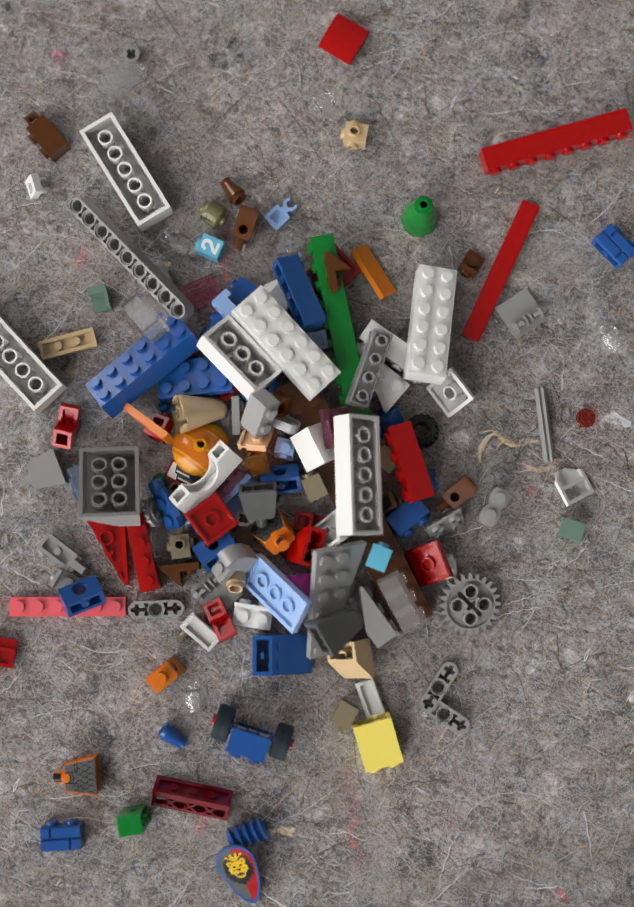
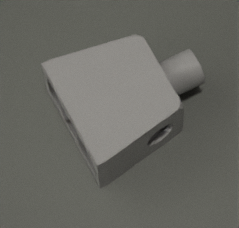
M50 449L27 463L26 467L29 473L20 476L23 487L33 484L36 490L70 484L56 449Z

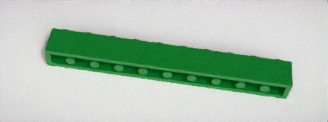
M333 233L310 237L309 243L306 245L308 255H312L313 262L310 264L312 274H316L317 281L314 283L316 292H320L321 296L319 304L326 313V322L323 326L329 333L327 338L328 349H332L333 356L330 358L333 364L341 371L335 378L336 386H340L341 394H338L340 405H344L345 412L342 415H371L370 406L367 409L361 410L345 404L360 359L341 273H336V276H340L341 287H338L337 293L329 294L323 255L324 252H329L338 258Z

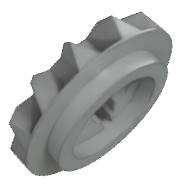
M152 497L145 498V501L142 503V510L146 522L151 527H159L162 523V516L156 506V501Z

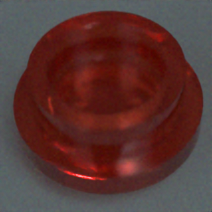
M582 409L576 415L577 424L583 428L592 426L596 419L594 412L590 409Z

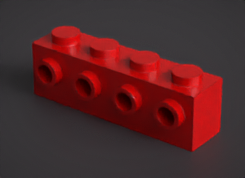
M411 420L386 428L383 435L384 441L389 445L391 451L390 459L392 463H395L397 469L396 477L402 484L404 500H407V503L410 504L434 496L435 493Z

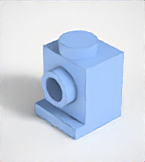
M277 437L274 457L293 461L295 447L292 441Z

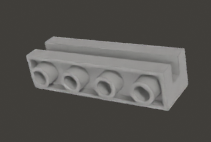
M377 328L369 332L345 404L361 410L369 407L393 338L392 334Z

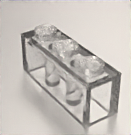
M138 291L121 305L152 344L171 330L166 324L169 320L147 295L143 297Z
M394 570L375 580L404 635L426 624L424 621L426 615L422 607L417 608L414 602L417 598L412 589L408 591L405 585L408 581L403 572L399 573L398 570Z

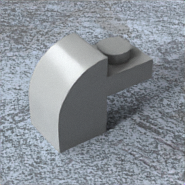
M242 543L232 544L217 554L220 559L211 568V571L219 583L225 584L236 571L247 573L258 558L250 545Z

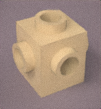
M357 120L346 121V126L341 128L340 139H343V146L350 150H357V148L365 150L369 125L362 124Z

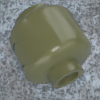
M213 199L210 201L206 200L199 210L200 219L212 228H216L219 225L223 226L228 218L226 216L227 209Z

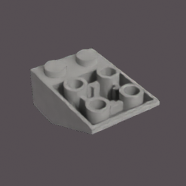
M359 585L358 593L364 624L363 628L374 645L379 649L397 635L395 632L397 627L391 619L384 617L383 614L386 612L378 602H373L371 598L374 595L370 589Z

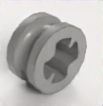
M128 46L124 49L123 56L127 64L134 66L141 61V54L137 47ZM135 53L136 57L134 59L132 57L131 59H129V54Z

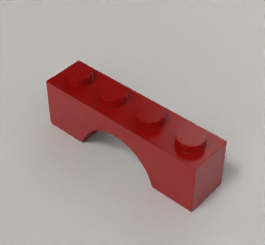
M144 512L140 513L141 526H126L140 593L163 588L160 571L152 550L150 525L146 522Z

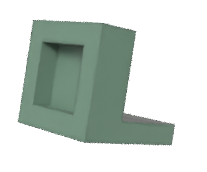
M106 284L87 288L88 296L92 300L93 309L96 314L114 310L109 288Z
M560 517L559 521L562 523L558 535L569 539V541L581 543L586 524L566 517Z

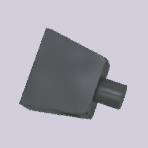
M277 482L240 484L239 497L247 520H256L257 527L259 528L267 527L268 519L275 518Z

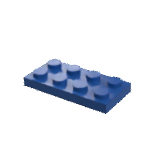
M207 357L184 360L158 382V399L161 402L170 401L178 394L201 397L234 392V385Z

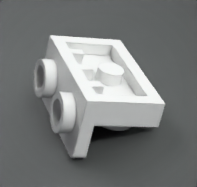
M244 598L235 601L232 620L234 625L270 631L273 614L260 601L259 604H252L250 599Z

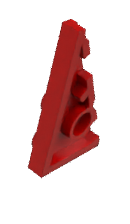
M87 521L95 533L96 539L102 545L103 551L110 563L113 564L120 580H122L124 585H130L126 526L120 527Z

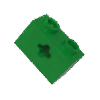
M146 804L125 807L116 817L119 838L144 833L149 825V821L152 819L151 811L147 809Z

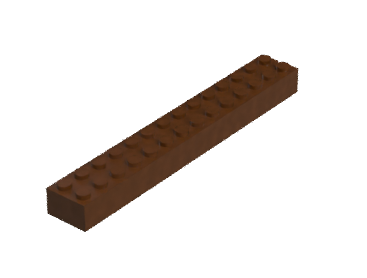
M291 381L276 388L277 392L282 391L291 398L288 415L301 422L299 432L309 426L326 421L334 438V417L321 392L309 401ZM335 460L316 468V471L319 473L336 508ZM382 514L383 535L350 536L352 542L359 540L367 542L361 560L392 622L397 627L396 630L400 632L432 616L433 613ZM378 541L389 544L388 549L393 550L385 572L365 565L372 544H378Z

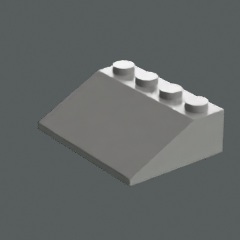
M138 446L79 448V519L120 527L141 526Z

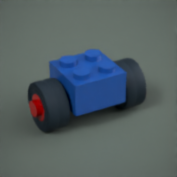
M226 704L220 705L218 713L213 715L210 724L213 726L210 736L212 739L226 742L232 729L226 748L230 756L235 758L243 756L254 764L264 763L270 742H272L269 757L281 761L285 760L288 750L291 751L295 739H292L294 726L279 722L274 736L272 732L241 722H233L236 708Z

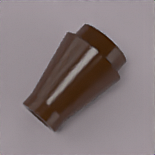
M229 177L221 181L220 185L231 204L237 206L244 202L246 199L245 190L231 181Z

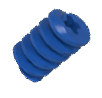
M258 816L256 817L255 824L249 819V826L241 822V829L237 825H234V832L229 827L227 828L229 845L238 844L248 848V841L254 846L256 839L259 843L263 842V836L266 840H270L265 819L261 821Z

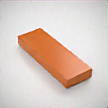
M367 244L351 252L380 300L397 292Z
M129 403L125 404L123 410L168 445L174 442L175 439L168 432Z

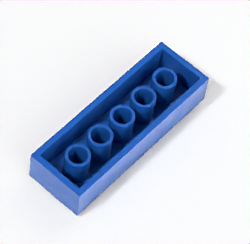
M170 315L87 382L85 386L99 405L113 419L123 411L126 403L132 404L199 348L196 345L199 341L181 319H176Z

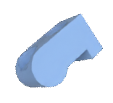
M226 288L212 300V306L223 318L228 314L231 316L232 310L236 307L230 300L231 293Z

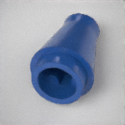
M166 722L158 733L161 740L179 749H182L188 741L173 723Z

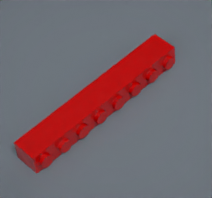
M623 108L481 148L479 158L485 176L490 174L491 176H496L507 169L514 171L525 164L531 166L538 163L539 160L545 159V161L556 158L557 155L563 154V156H567L575 150L581 149V151H585L596 144L603 146L614 139H617V141L626 139L633 128L627 109Z

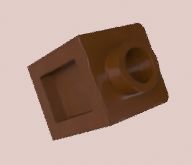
M469 249L457 270L460 271L459 273L463 277L474 279L485 258Z

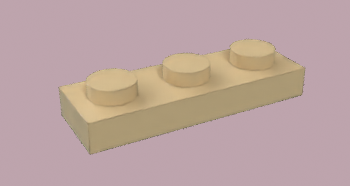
M93 327L38 342L43 361L99 347Z

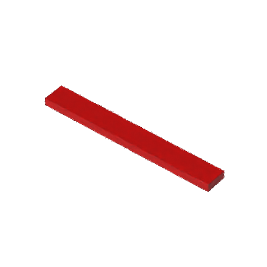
M524 199L522 200L461 336L476 343L479 342L540 206Z

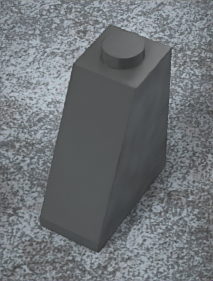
M344 608L304 623L321 654L335 657L364 627L361 616L356 610Z

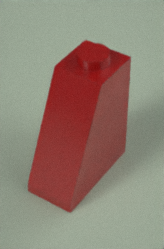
M308 525L295 534L296 538L289 544V548L285 550L283 558L300 565L312 567V551L323 548L328 531Z

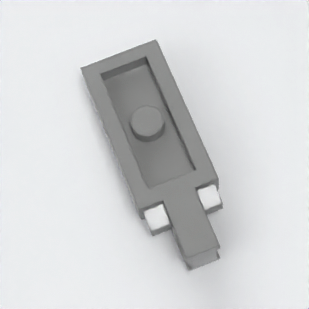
M48 532L37 546L41 552L66 571L69 570L73 573L76 570L82 575L89 569L81 563L83 558L51 532Z

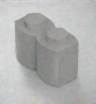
M499 487L491 489L486 496L485 505L477 513L476 521L488 528L493 527L500 518L501 510L508 504L510 493Z

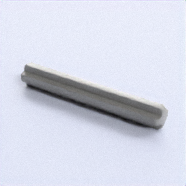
M539 387L534 390L543 461L547 463L553 462L555 458L546 391L544 387Z

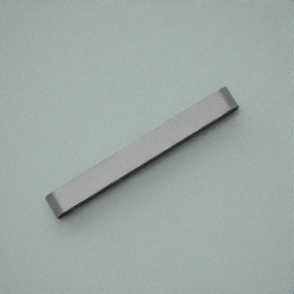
M74 197L70 200V211L172 317L183 319L193 316L194 305L91 199Z

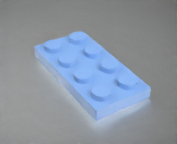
M262 553L256 554L258 560L248 571L245 587L292 634L297 633L312 601Z

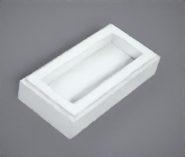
M194 612L180 625L183 631L208 652L219 642L214 629Z
M367 678L356 682L355 686L366 717L369 718L385 713L374 678Z

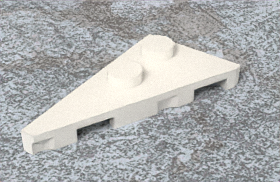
M358 342L357 350L361 358L364 346ZM383 364L375 387V394L381 403L383 412L386 414L408 389L410 384L386 364Z

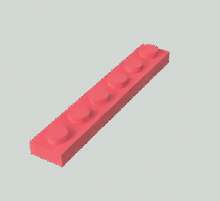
M104 596L106 603L75 616H127V596ZM10 597L9 617L68 616L60 597Z

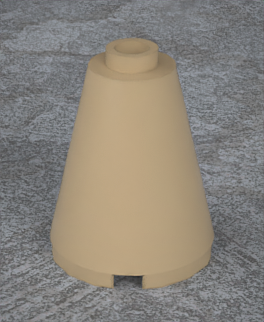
M181 394L175 395L172 399V405H175V411H172L173 422L176 430H180L179 433H185L222 419L227 413V405L221 399Z

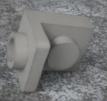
M59 568L52 573L50 586L60 589L80 581L82 578L70 571H66L64 568Z

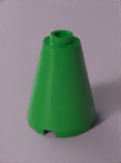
M420 196L403 208L401 223L405 231L410 235L423 237L433 232L436 228L438 212L429 197Z

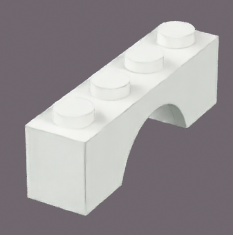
M221 440L207 454L209 467L205 475L194 483H181L169 496L170 501L185 514L211 496L243 460Z

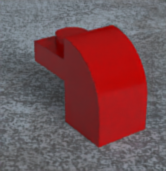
M64 402L60 404L58 423L53 428L52 446L71 450L74 446L81 426V406Z

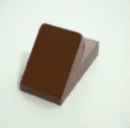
M324 252L323 258L329 294L337 293L338 287H341L340 276H336V273L348 272L350 267L331 253Z
M201 562L161 565L160 570L180 587H183L182 571H185V575L197 574L196 570L201 569Z

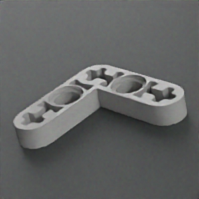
M445 661L440 665L422 693L419 705L424 712L454 732L464 734L470 728L468 719L441 701L458 674L457 665L452 661ZM452 665L454 672L447 674L445 678L449 679V681L446 683L443 678L438 676L440 674L444 676L446 673L445 666L450 667ZM436 681H441L444 684V688L440 692H436L433 689V684ZM429 690H431V692L434 695H437L438 698L436 699L433 696V698L431 699L433 705L424 707L425 703L423 702V700H428L430 698L431 694H429L428 692ZM443 708L448 709L450 712L449 717L446 719L439 717V711ZM454 714H456L454 718L457 721L461 722L464 720V728L460 727L457 729V724L451 721Z

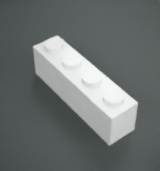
M371 320L358 338V342L365 346L369 332L375 328L392 334L393 338L385 360L392 364L391 368L396 372L400 373L402 371L404 373L407 343L374 320ZM409 380V381H411V382L414 383V384H416V382H418V381Z

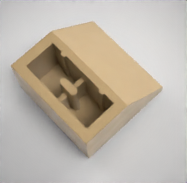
M370 638L351 639L335 657L327 655L328 663L344 679L375 678Z

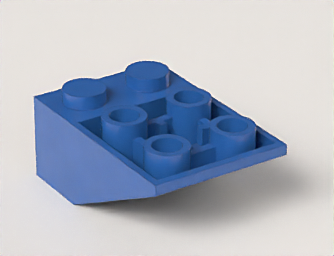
M253 634L252 676L312 673V659L310 660L306 657L307 634Z

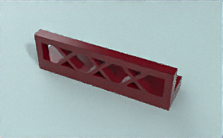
M157 775L152 791L151 805L228 821L234 791ZM157 797L165 798L166 800L157 799ZM216 809L223 810L225 813L216 811Z

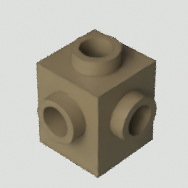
M185 530L175 531L173 536H169V540L166 543L167 551L171 552V559L193 557L192 547L195 546V539L191 537V534H186ZM180 541L183 542V547H182V548L179 547V542H180Z

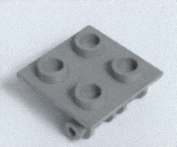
M527 288L495 308L515 339H518L547 320L544 314L546 310L543 306L539 307Z
M461 508L452 509L444 514L445 517L442 515V519L439 520L437 518V522L434 520L426 525L427 527L424 530L429 535L431 542L438 539L442 540L447 533L452 530L457 531L463 526L465 522Z
M212 571L190 590L193 597L202 605L220 597L226 609L244 594L243 592H229L226 583H219Z

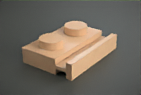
M272 427L268 434L256 438L244 428L237 443L238 450L247 448L250 451L266 452L275 428Z

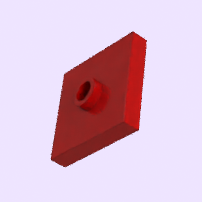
M217 492L184 515L207 547L239 524Z
M439 539L405 551L419 587L454 576Z

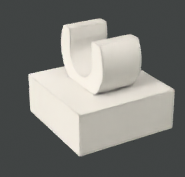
M38 173L30 174L25 182L31 199H38L41 193H47L49 187L41 185V183H45L46 178H39Z

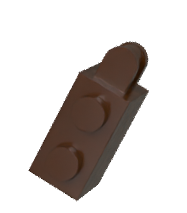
M33 110L23 118L29 125L26 127L30 133L27 137L34 145L39 144L41 147L39 151L46 159L50 157L55 162L71 149L67 141L44 114L39 117Z

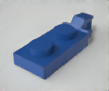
M161 477L148 483L150 491L156 501V506L167 530L178 529L184 526L179 509L169 499L172 493L165 488Z

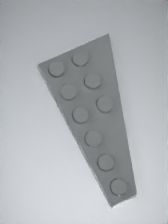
M359 540L312 551L310 600L312 603L309 607L308 620L344 608L367 542ZM307 632L306 657L311 660L326 656L321 654L310 633Z

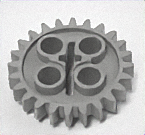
M467 572L466 577L459 573V579L453 576V583L451 584L446 581L448 588H441L445 592L444 595H438L443 600L437 603L438 606L443 607L438 611L443 615L441 619L444 622L447 621L446 626L452 627L454 632L459 629L461 635L465 633V630L469 636H471L472 630L476 634H479V628L486 631V624L492 626L490 619H497L493 615L494 612H500V610L495 608L501 604V602L495 600L500 597L498 593H494L497 587L491 586L493 582L490 580L486 581L485 576L482 575L479 578V574L476 572L473 577L470 572ZM472 586V592L466 594V589ZM457 592H460L466 599H468L470 603L481 612V615H477V613L473 609H471L468 606V604L457 595ZM482 599H485V600H486L485 605L482 606V607H479V602H480ZM459 600V605L456 608H452L453 602ZM469 613H472V618L469 621H466V616Z

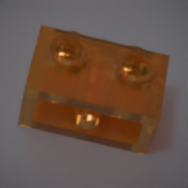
M242 448L244 457H247L244 458L246 470L250 469L251 476L271 473L267 450L266 452L250 451L247 448Z

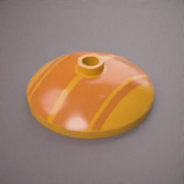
M211 422L185 433H179V430L174 437L172 453L180 469L192 476L203 477L209 467L207 454L219 440L228 447H230L225 432L218 425ZM199 442L204 443V446L200 448L197 446V444Z

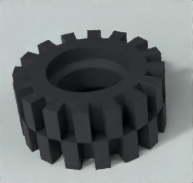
M422 413L416 414L408 420H411L413 429L419 424H424L429 429V434L426 438L420 439L416 437L420 449L430 447L436 442L440 430L438 423L435 422L433 417L431 418L430 415Z

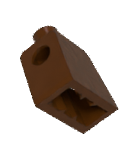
M241 205L232 231V235L236 237L234 249L244 252L247 242L253 243L263 218L260 211ZM245 228H248L247 233H246V234H242V231H243Z
M464 474L442 493L443 499L436 506L442 513H445L450 507L455 510L476 493L478 487ZM454 492L459 494L456 500L451 498Z

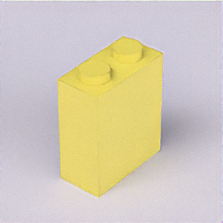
M389 712L352 722L366 773H376L382 768L388 766L393 768L404 762Z

